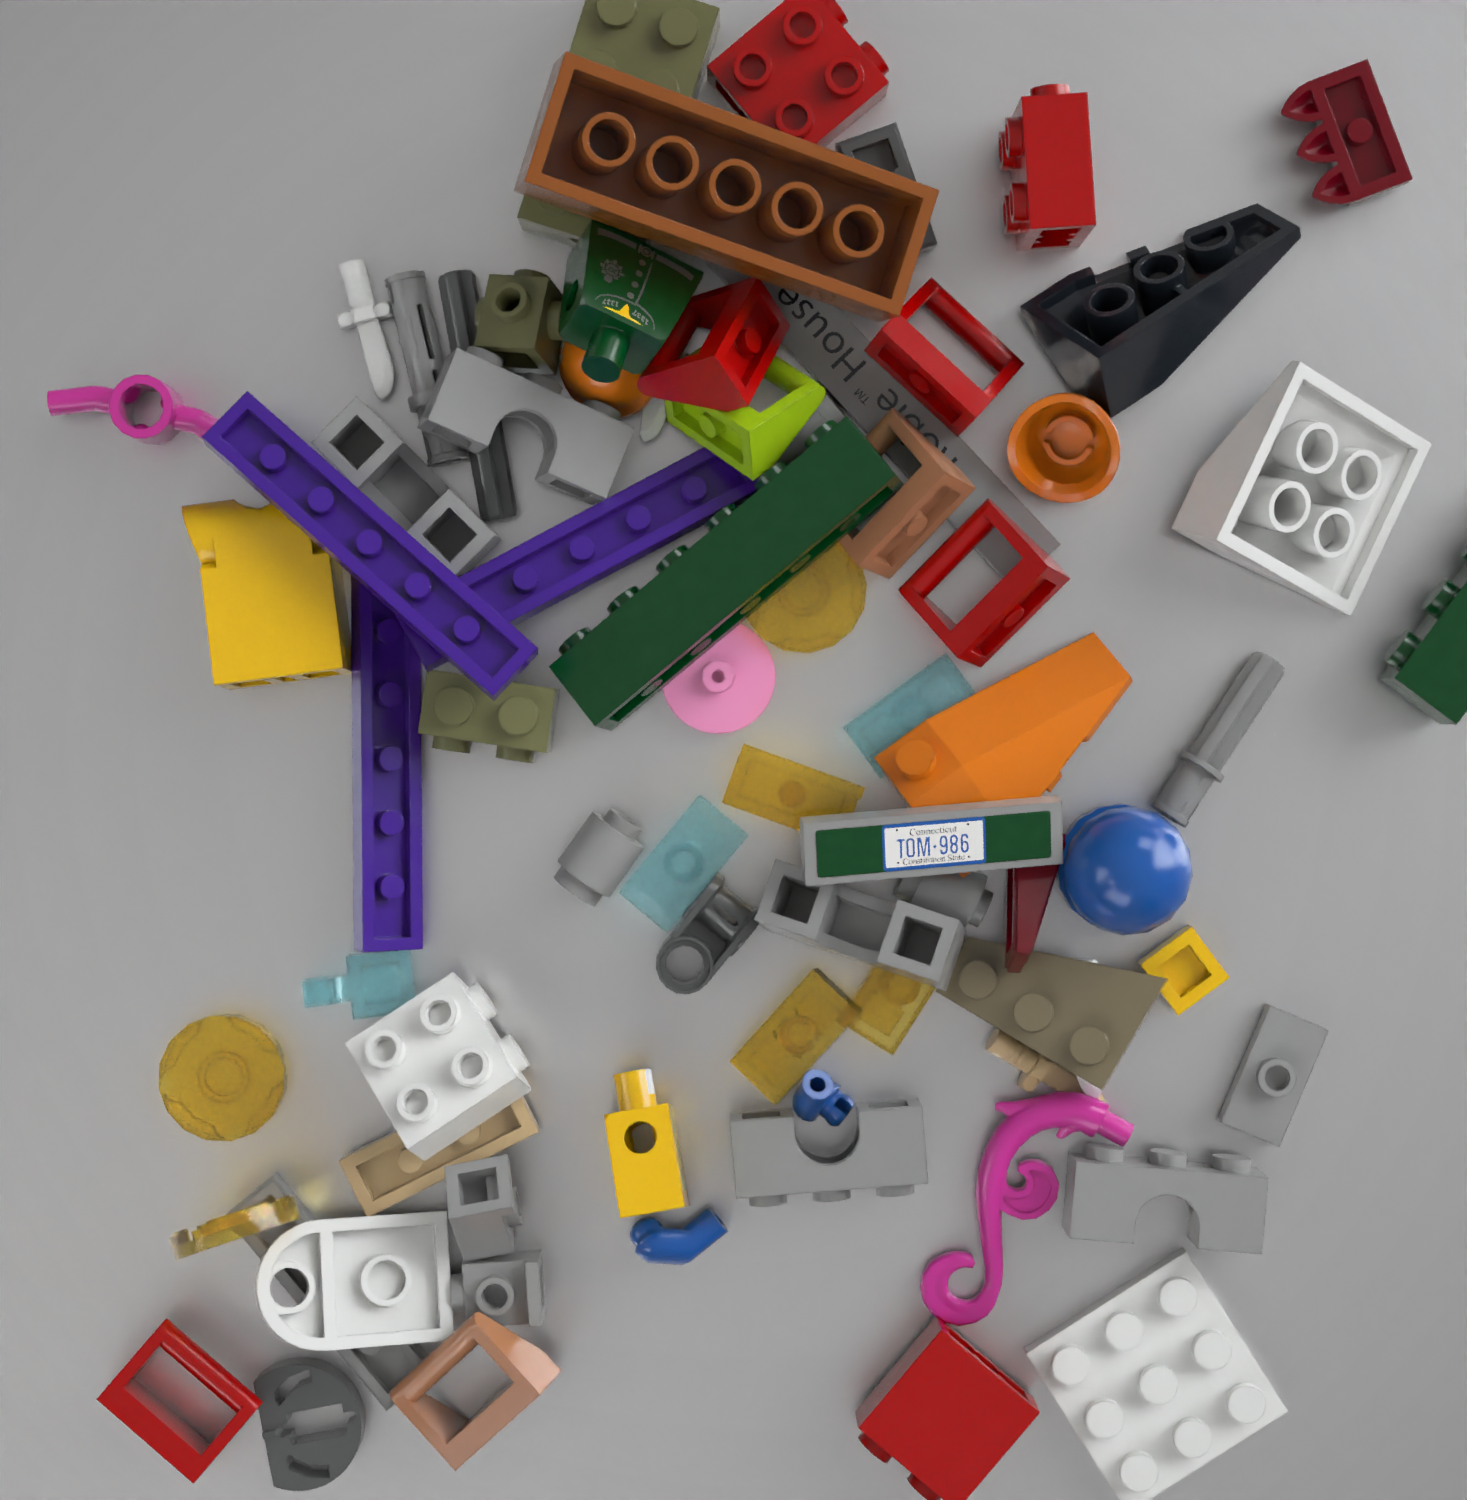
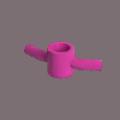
M150 375L130 376L123 379L114 389L103 386H86L47 392V403L51 416L93 411L110 414L113 424L122 433L145 444H163L171 441L180 431L192 433L202 439V436L218 421L217 418L208 412L185 406L181 396L171 386ZM158 392L161 395L160 404L163 408L159 421L151 427L145 424L135 425L132 417L135 402L143 394Z

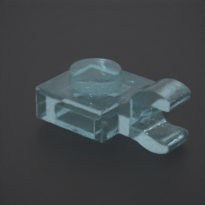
M411 950L348 954L346 956L347 974L306 978L302 982L305 1008L351 1001L353 1020L386 1016L416 996Z

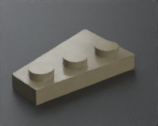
M967 937L961 947L947 991L937 988L936 992L1100 1090H1104L1168 979L1034 950L1020 973H1010L1005 968V944Z

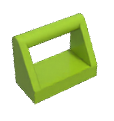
M701 347L692 352L691 354H689L688 356L698 354ZM775 355L763 378L786 392L787 395L759 413L750 406L725 412L664 400L665 413L667 415L666 421L753 481L774 466L822 403L826 390L825 387Z

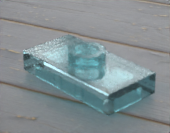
M944 653L842 728L881 779L885 774L874 759L875 756L926 719L976 693L948 654Z
M700 794L618 893L668 933L749 834Z

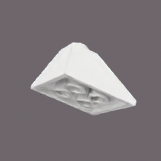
M1292 360L1198 470L1171 529L1234 563L1335 611L1351 616L1432 444L1304 363Z

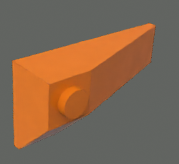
M1093 632L926 719L875 756L874 759L908 808L1041 797L1045 791H1052L1062 777L1061 769L1079 745L1090 740L1133 681L1128 672ZM971 872L958 873V874H959L960 877L963 879L965 876H967V875L970 874Z

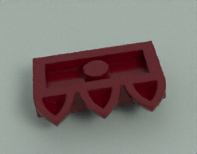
M1368 59L1308 81L1298 87L1286 100L1281 110L1282 116L1298 122H1316L1317 125L1303 139L1296 152V156L1313 163H1331L1333 167L1320 178L1312 192V198L1328 204H1346L1350 206L1405 185L1413 179Z

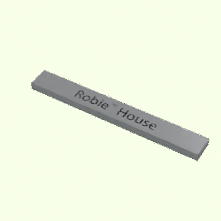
M702 259L726 286L752 278L751 276ZM762 281L790 324V328L781 344L815 380L825 387L837 404L866 434L877 425L891 408H895L973 483L976 489L947 518L956 530L988 498L1048 555L1061 545L960 436L957 437L864 351L870 341L839 308ZM900 438L885 452V455L908 479L922 466ZM996 528L974 548L1001 578L1023 558Z

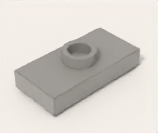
M1266 1004L1217 1120L1227 1126L1280 1147L1329 1030Z

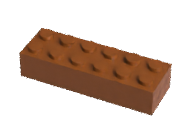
M567 51L553 65L514 187V192L876 322L900 316L939 194L938 189Z

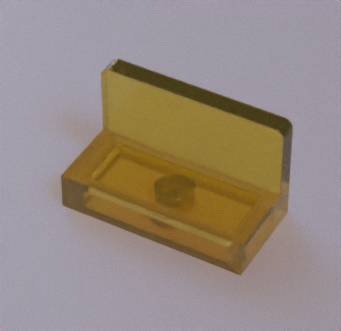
M743 743L722 803L800 831L799 817L853 813L858 799L862 798L865 787Z

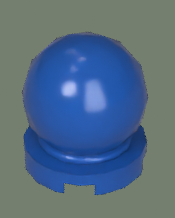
M1126 804L1102 806L1076 818L1064 833L1066 835V846L1063 852V864L1059 865L1057 871L1058 887L1068 907L1088 923L1095 925L1099 929L1120 935L1148 933L1171 920L1186 901L1193 877L1190 850L1178 829L1158 813Z

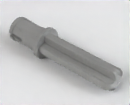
M1257 651L1250 656L1190 750H1181L1178 756L1182 759V762L1157 800H1154L1152 803V808L1174 823L1186 828L1189 823L1188 820L1213 782L1221 783L1225 776L1221 773L1222 768L1283 677L1285 668L1278 661L1267 654Z

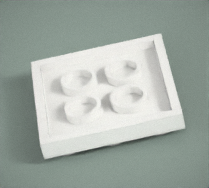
M1183 1247L1023 1348L1119 1500L1152 1499L1288 1412Z

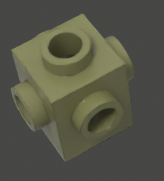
M520 269L516 270L514 275L489 274L485 297L479 299L475 310L477 334L474 346L488 350L504 360L502 368L510 372L556 375L559 363V350L562 341H564L558 333L563 294L549 276L539 271Z

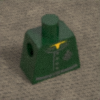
M591 220L567 259L558 333L564 341L586 351L581 367L583 372L595 381L602 383L614 382L619 378L622 369L632 374H642L667 340L700 284L704 272L617 228Z

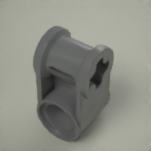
M719 872L712 877L682 915L683 919L663 942L657 953L656 970L659 979L666 988L675 993L691 994L701 990L708 984L728 957L733 956L759 925L754 920L758 907L753 909L724 885L725 877ZM713 904H718L737 920L736 924H731L712 908ZM681 946H690L696 949L703 959L699 975L689 981L676 980L671 977L666 969V959L670 952Z

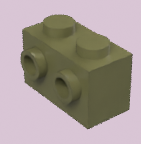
M431 670L426 675L418 733L434 736L432 748L470 753L472 742L497 745L496 758L534 763L535 751L551 752L560 689L512 682L493 701L465 675Z

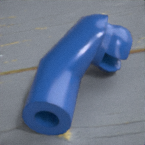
M813 1069L809 1070L801 1080L793 1095L792 1106L794 1112L802 1120L813 1122L821 1116L830 1126L835 1127L839 1126L854 1107V1101L849 1095L839 1090L841 1085L832 1081L828 1073Z
M707 1207L681 1229L663 1228L662 1224L654 1217L642 1218L631 1228L630 1240L636 1246L635 1253L647 1263L684 1265L691 1262L725 1235L728 1229L711 1207Z

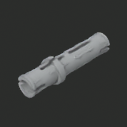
M412 270L389 276L384 280V283L388 290L399 343L402 348L413 394L407 399L410 412L417 413L420 422L444 363V358L425 283V272L422 270ZM421 430L429 467L450 465L469 458L466 449Z

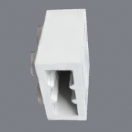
M454 972L345 1043L407 1150L424 1161L532 1090L522 1074V1071L530 1066L524 1053L510 1034L501 1039L490 1022V1019L498 1014L492 1001L478 982L468 987Z

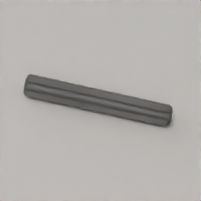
M454 270L441 275L438 280L451 352L456 348L466 351L468 346H474L477 334L475 310L480 299L476 275L473 271ZM500 420L488 447L477 454L469 451L480 517L483 521L487 522L510 519L516 516L518 511L503 426Z

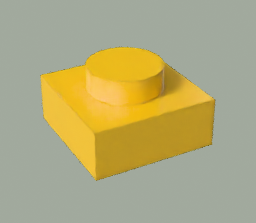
M1190 925L1183 927L1137 962L1145 974L1168 979L1160 994L1178 1016L1230 978Z

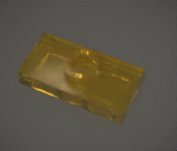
M872 966L838 1020L881 1049L894 1055L936 987Z
M817 967L812 969L730 1062L774 1105H777L863 1013V1010Z

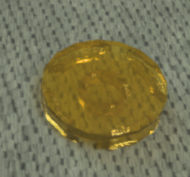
M837 542L746 619L763 640L783 651L809 654L832 647L853 630L864 610L867 583L863 569L857 566L844 548Z
M214 1014L191 1022L169 1042L159 1063V1091L167 1112L185 1131L205 1140L233 1141L255 1133L277 1113L287 1091L286 1065L283 1060L285 1057L279 1042L262 1024L240 1014Z
M286 1195L275 1200V1203L268 1204L267 1201L207 1221L206 1224L197 1226V1230L191 1232L192 1241L187 1229L173 1233L169 1239L175 1259L179 1260L301 1219L296 1198Z

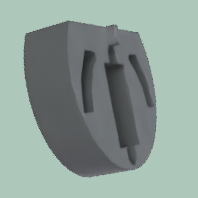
M310 1357L285 1359L262 1371L253 1384L256 1396L263 1401L258 1410L273 1486L289 1491H306L332 1482L352 1462L365 1431L364 1404L355 1384L336 1366ZM309 1369L310 1377L300 1380L286 1397H282L279 1387L289 1377ZM342 1403L343 1412L353 1411L357 1415L349 1418L345 1428L296 1437L295 1428L285 1429L282 1427V1424L288 1423L293 1412ZM293 1457L311 1466H328V1469L309 1468L293 1461Z

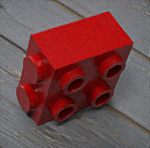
M785 0L707 65V81L736 115L826 147L886 97L889 81L884 75L889 72V68L870 43L864 41L859 46L843 26L848 23V19L835 0Z
M1066 84L1037 86L1030 89V96L1020 98L1012 117L1005 118V131H999L998 135L1000 169L1011 170L1012 183L1009 186V195L1003 196L1005 234H1015L1016 251L1080 247L1096 226L1088 92L1070 93L1069 85Z
M938 1317L931 1321L855 1411L858 1428L862 1431L858 1436L859 1441L882 1462L888 1463L893 1457L909 1470L911 1474L907 1477L908 1482L927 1500H940L941 1498L943 1500H966L1040 1413L1031 1394Z

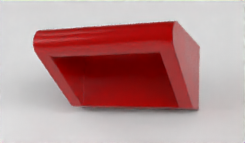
M754 277L692 296L667 340L640 375L637 387L642 394L649 397L725 412L747 407L789 330L790 324L763 282ZM697 327L711 329L698 354L680 359Z
M932 277L902 306L900 316L890 319L864 349L872 359L957 437L981 414L1025 364ZM923 305L998 373L983 391L908 322Z
M987 498L898 590L958 659L981 668L1071 578L993 501ZM996 528L1023 558L958 624H955L927 596Z
M168 1318L162 1322L96 1399L193 1484L263 1403L259 1397ZM160 1347L237 1413L211 1444L135 1379Z

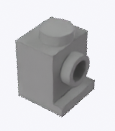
M504 1154L444 1166L448 1219L464 1262L514 1253L515 1233L513 1226L522 1225V1211L517 1189L512 1187L508 1155Z
M542 1249L515 1251L514 1253L468 1262L463 1260L462 1273L451 1274L453 1313L465 1312V1320H467L475 1312H481L502 1326L529 1324V1327L542 1326L546 1314ZM492 1284L501 1285L506 1290L508 1298L505 1302L490 1303L484 1295V1289Z

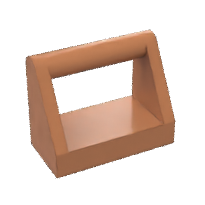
M891 408L865 437L881 456L900 438L922 466L861 531L855 527L839 541V544L857 566L888 579L906 563L976 489L966 475L895 408Z
M475 1312L390 1391V1397L401 1412L456 1471L540 1396L561 1372V1369L543 1350L485 1314ZM479 1344L512 1381L473 1417L468 1419L427 1395L426 1392Z

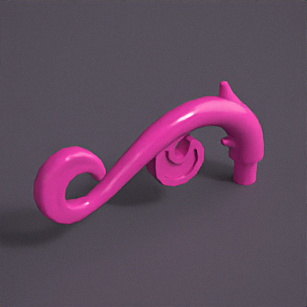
M1058 1091L1019 1101L997 1102L995 1110L1005 1114L1007 1117L997 1126L985 1146L978 1168L975 1192L984 1259L985 1282L981 1291L973 1298L965 1300L956 1297L948 1288L950 1276L960 1268H973L975 1261L972 1254L966 1251L955 1250L940 1254L931 1259L922 1271L920 1281L922 1301L929 1312L943 1322L957 1326L973 1324L988 1316L996 1304L1002 1286L1004 1267L1002 1211L1021 1220L1037 1219L1049 1211L1057 1200L1059 1190L1057 1176L1052 1166L1040 1159H1026L1018 1162L1017 1171L1026 1179L1022 1187L1014 1188L1007 1183V1170L1019 1147L1035 1134L1052 1128H1059L1056 1134L1059 1139L1079 1131L1089 1137H1093L1097 1133L1123 1147L1133 1132L1134 1124L1109 1112L1108 1103L1078 1092Z

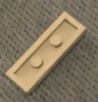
M522 1096L426 1161L407 1150L395 1130L343 1156L339 1163L365 1215L373 1216L444 1180V1166L488 1158L538 1133L540 1127L526 1099Z

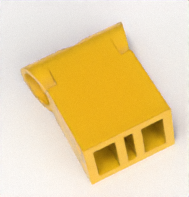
M235 499L181 507L187 532L202 564L200 573L213 683L215 686L233 690L352 674L351 633L342 566L271 503L258 509L244 506Z

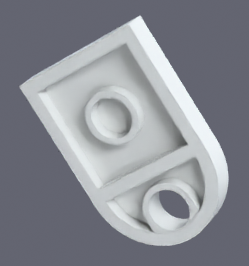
M447 1211L307 1221L289 1228L269 1245L258 1265L255 1278V1296L262 1318L268 1327L285 1342L298 1348L312 1351L446 1340L454 1332ZM285 1268H293L299 1271L304 1276L307 1284L304 1298L298 1304L291 1307L279 1305L274 1301L270 1293L272 1278L277 1272Z

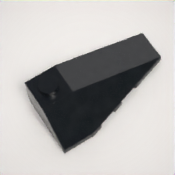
M1256 203L1186 230L1183 236L1184 242L1161 251L1150 253L1145 245L1127 252L1128 263L1097 275H1094L1091 267L1069 274L1021 305L1022 317L1071 391L1093 400L1112 418L1161 386L1301 238L1300 227Z

